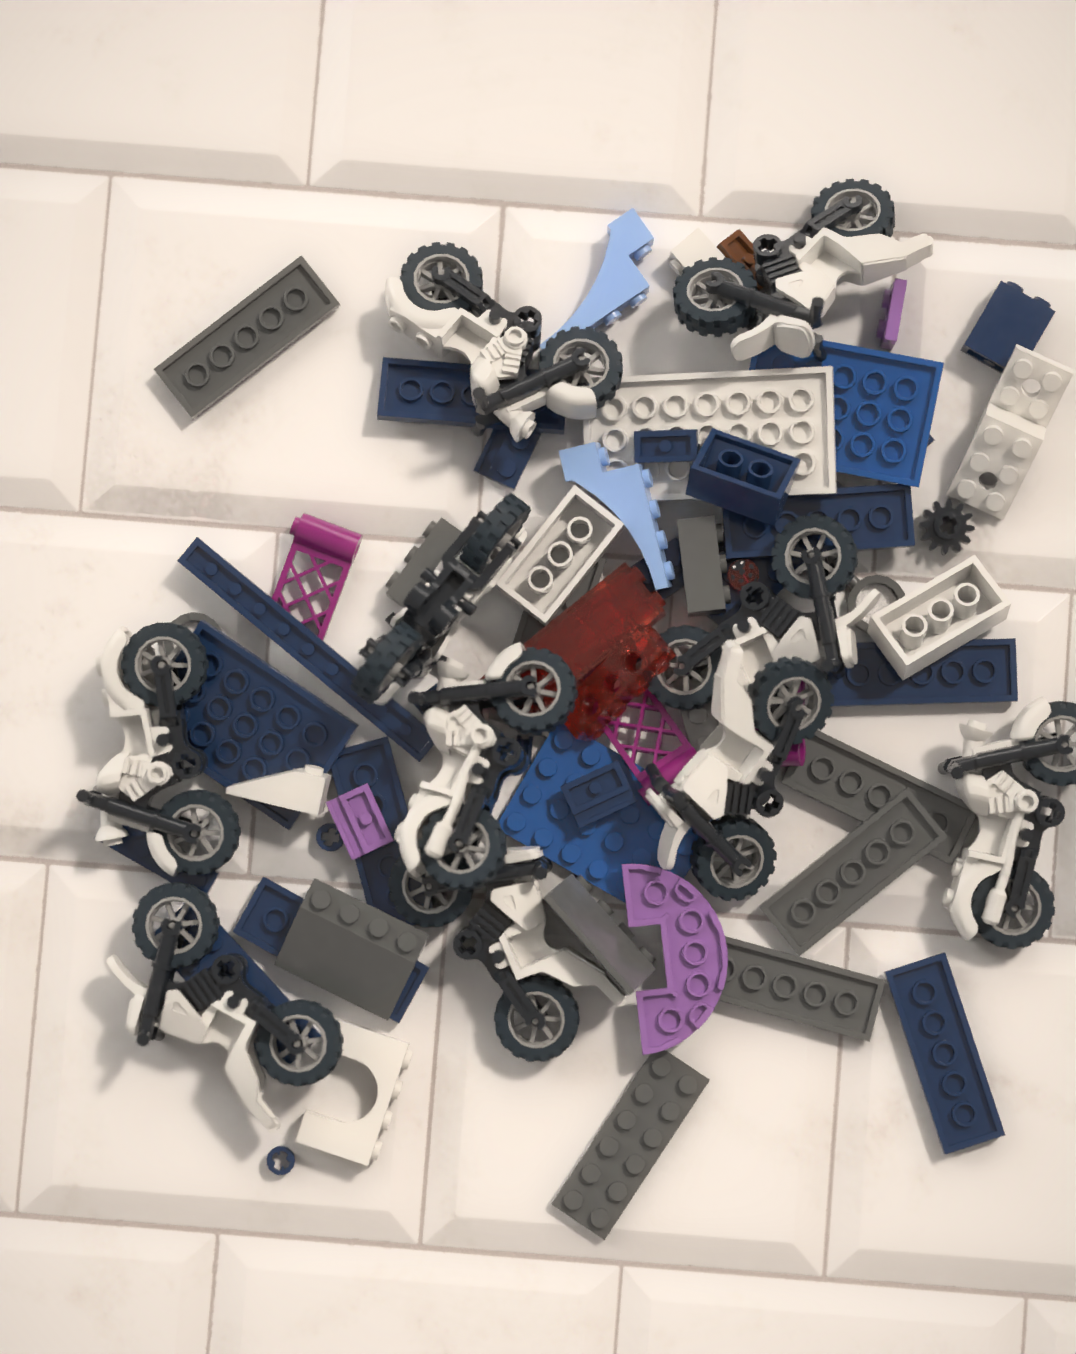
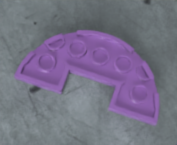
M621 864L628 928L660 924L667 988L635 991L642 1055H647L669 1049L681 1043L698 1030L709 1018L725 985L728 967L727 944L717 914L709 902L692 884L682 877L659 867L644 864Z

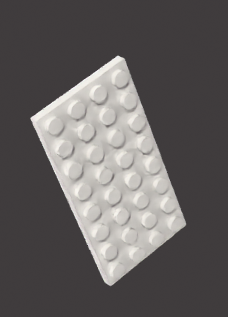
M832 366L622 376L619 390H616L615 397L611 401L607 400L603 407L596 410L595 418L583 419L584 444L600 442L601 448L606 447L610 460V465L606 466L607 471L636 464L634 463V431L697 429L700 451L711 429L714 428L801 459L788 496L837 494L834 377ZM594 377L591 379L594 383H596L601 377ZM693 462L640 463L644 464L645 469L649 468L652 475L653 487L649 488L652 500L697 499L685 495L690 467ZM585 489V493L597 503H603L598 497Z

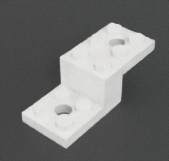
M1016 344L977 424L974 437L946 495L1004 520L1044 440L1046 428L1074 374V370ZM1028 379H1034L1040 384L1041 388L1035 393H1029L1023 388V382ZM985 472H991L997 477V482L993 485H985L981 482L980 475Z

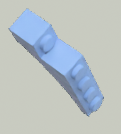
M634 208L607 225V233L610 239L596 281L572 317L557 332L539 345L540 353L543 348H546V342L551 337L554 339L559 331L565 330L566 332L575 326H579V329H586V327L595 329L602 323H605L606 326L610 325L621 317L620 311L630 305L632 308H635L647 299L645 294L649 292L650 286L631 259L635 257L638 261L647 256L652 251L650 247L654 243V237Z
M592 442L560 450L559 455L565 481H574L587 489L609 507L621 522L624 523L644 556L656 590L672 587L671 580L675 579V572L672 562L666 561L664 549L668 548V542L664 530L659 531L657 518H660L661 514L657 500H652L649 488L653 487V479L649 468L645 469L644 464H635L607 471L606 466L610 465L609 455L606 447L601 448L600 442Z

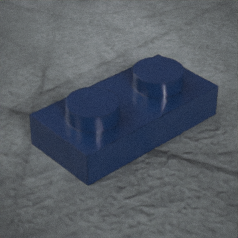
M697 429L634 431V463L694 462L699 453Z

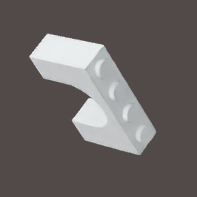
M336 1019L340 1023V1030L344 1037L342 1056L357 1060L371 1070L377 1082V1099L374 1107L366 1116L353 1121L338 1120L307 1109L295 1142L368 1166L371 1159L375 1161L378 1159L383 1143L377 1140L381 1129H388L393 1112L388 1111L391 1098L398 1099L403 1082L399 1081L398 1077L401 1068L408 1069L413 1051L408 1050L409 1042L341 1019Z

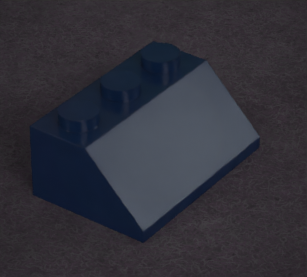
M712 428L690 467L685 495L775 526L786 504L801 459Z

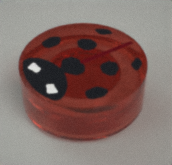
M739 559L729 567L727 579L734 589L741 591L747 583L758 581L759 570L751 560Z

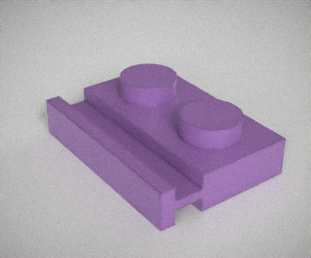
M895 278L890 290H884L881 308H886L884 320L879 319L876 331V338L881 339L880 348L892 350L895 342H897L907 280Z
M368 783L325 802L351 860H355L394 842Z

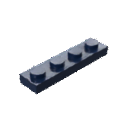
M123 825V828L127 830L129 836L122 837L123 843L108 846L171 883L191 884L209 894L220 875L216 871L198 875H188V873L179 872L176 876L172 877L159 867L153 859L147 844V832Z

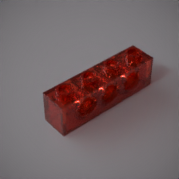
M640 624L577 688L578 699L574 703L576 705L575 710L568 715V720L564 724L576 739L591 742L599 738L605 732L604 727L612 719L620 717L626 711V705L634 697L642 695L648 689V683L656 675L662 674L669 668L670 661L676 654L655 628ZM641 657V667L636 670V661ZM619 679L620 687L615 692L614 684ZM597 701V702H598V709H597L596 713L594 714V713H593V705H594V703Z

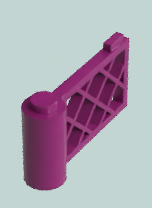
M303 513L301 518L295 517L289 534L294 536L293 543L272 598L276 602L281 599L282 607L290 613V606L305 600L312 617L301 622L306 624L314 620L319 630L318 636L324 641L352 563L360 548L363 535ZM297 550L308 554L314 565L313 568L300 574L297 573L293 564ZM315 557L326 562L318 565ZM331 563L343 567L339 580L327 585L320 568ZM290 569H291L292 572H293V574H294V576L291 577V578H289V579H287L288 574H289ZM316 571L323 587L307 594L300 578ZM296 580L303 597L287 603L282 593L284 585ZM336 586L332 596L329 589ZM326 591L330 600L328 610L316 615L309 598ZM325 615L321 626L318 618Z
M637 673L587 707L590 712L586 716L587 720L596 732L603 730L641 784L642 788L638 792L648 806L651 804L645 797L647 794L646 790L651 788L657 795L660 793L652 786L646 771L640 772L636 767L637 752L654 755L652 763L657 765L662 776L670 785L675 783L674 779L697 753L661 702L649 691L648 685L640 673ZM639 684L644 691L642 703L625 701L627 691ZM648 698L651 700L653 705L647 704ZM608 704L619 706L616 721L603 719L598 711ZM624 707L641 709L638 725L621 722ZM646 710L661 714L660 728L643 726ZM665 723L668 724V726L671 728V730H669V729H664V728H665ZM608 726L615 727L614 733H612ZM620 728L636 730L633 746L619 743L617 739ZM641 731L658 734L655 749L638 747ZM663 734L676 736L682 744L672 752L660 750ZM625 750L632 751L631 758ZM659 756H665L658 761Z

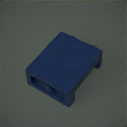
M1000 281L960 351L1002 374L1016 344L1033 351L1056 311L1050 308L1051 304L1037 296L1033 299L1024 294V289L1018 284L1007 281V283Z

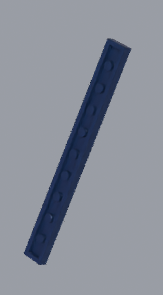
M196 537L177 560L418 762L433 747L434 743L426 730L425 724L392 698L384 705L369 704L351 690L350 685L353 678L358 674V669L201 538Z

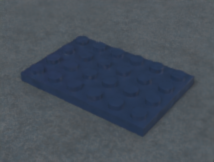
M200 620L193 633L200 638V642L206 648L209 668L206 673V681L202 684L201 690L189 701L183 703L187 720L188 740L193 747L203 750L208 758V766L204 773L226 788L234 783L293 769L305 768V765L324 768L323 773L328 774L359 727V724L205 620ZM183 650L180 651L175 659V663H188ZM178 668L180 681L185 677L188 668ZM188 758L186 760L193 766H196L195 759ZM242 798L288 830L292 829L302 814L300 811Z

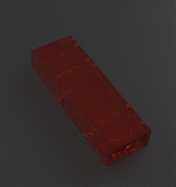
M624 562L523 645L526 650L528 647H536V649L540 650L545 648L554 654H558L570 667L577 681L576 687H578L665 617L666 612L663 607L666 605V602L655 589L651 593L643 584L647 579L636 566L630 568ZM537 669V682L542 681L550 673ZM531 670L526 671L519 677L522 679L525 676L531 675ZM555 679L543 689L557 692ZM544 696V706L546 708L550 707L555 698ZM519 705V706H516V707H517L520 711H522L524 705ZM531 705L528 713L533 714L542 711L540 707Z

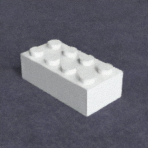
M574 485L498 580L496 588L546 627L622 532L624 523Z
M974 555L871 615L867 632L901 679L905 680L1006 620L1011 602Z

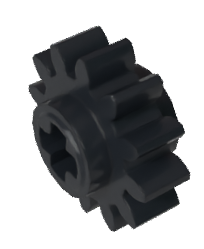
M947 499L942 508L940 503L935 501L932 504L934 513L930 510L922 512V515L928 521L918 524L920 529H926L927 531L920 540L927 541L930 539L932 541L929 546L930 551L940 546L941 554L945 556L949 547H952V550L958 553L961 550L959 542L965 545L971 542L965 533H971L975 530L974 526L966 524L973 515L972 513L962 515L963 503L959 504L956 508H952L951 499ZM943 520L946 521V524L952 523L953 528L950 530V534L947 533V530L945 532L940 530L939 527L943 524Z

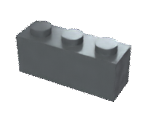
M714 515L678 519L677 529L688 617L726 613L725 604H731L729 585L723 586L722 573H727L725 554L719 555L718 543L724 542L722 524H715Z
M442 517L437 523L432 521L422 534L426 538L419 548L414 546L405 557L404 562L407 563L401 573L395 571L385 586L389 589L386 592L387 597L402 608H405L402 605L403 601L414 586L420 581L424 584L426 583L420 578L422 572L427 567L434 572L442 561L443 554L462 532Z

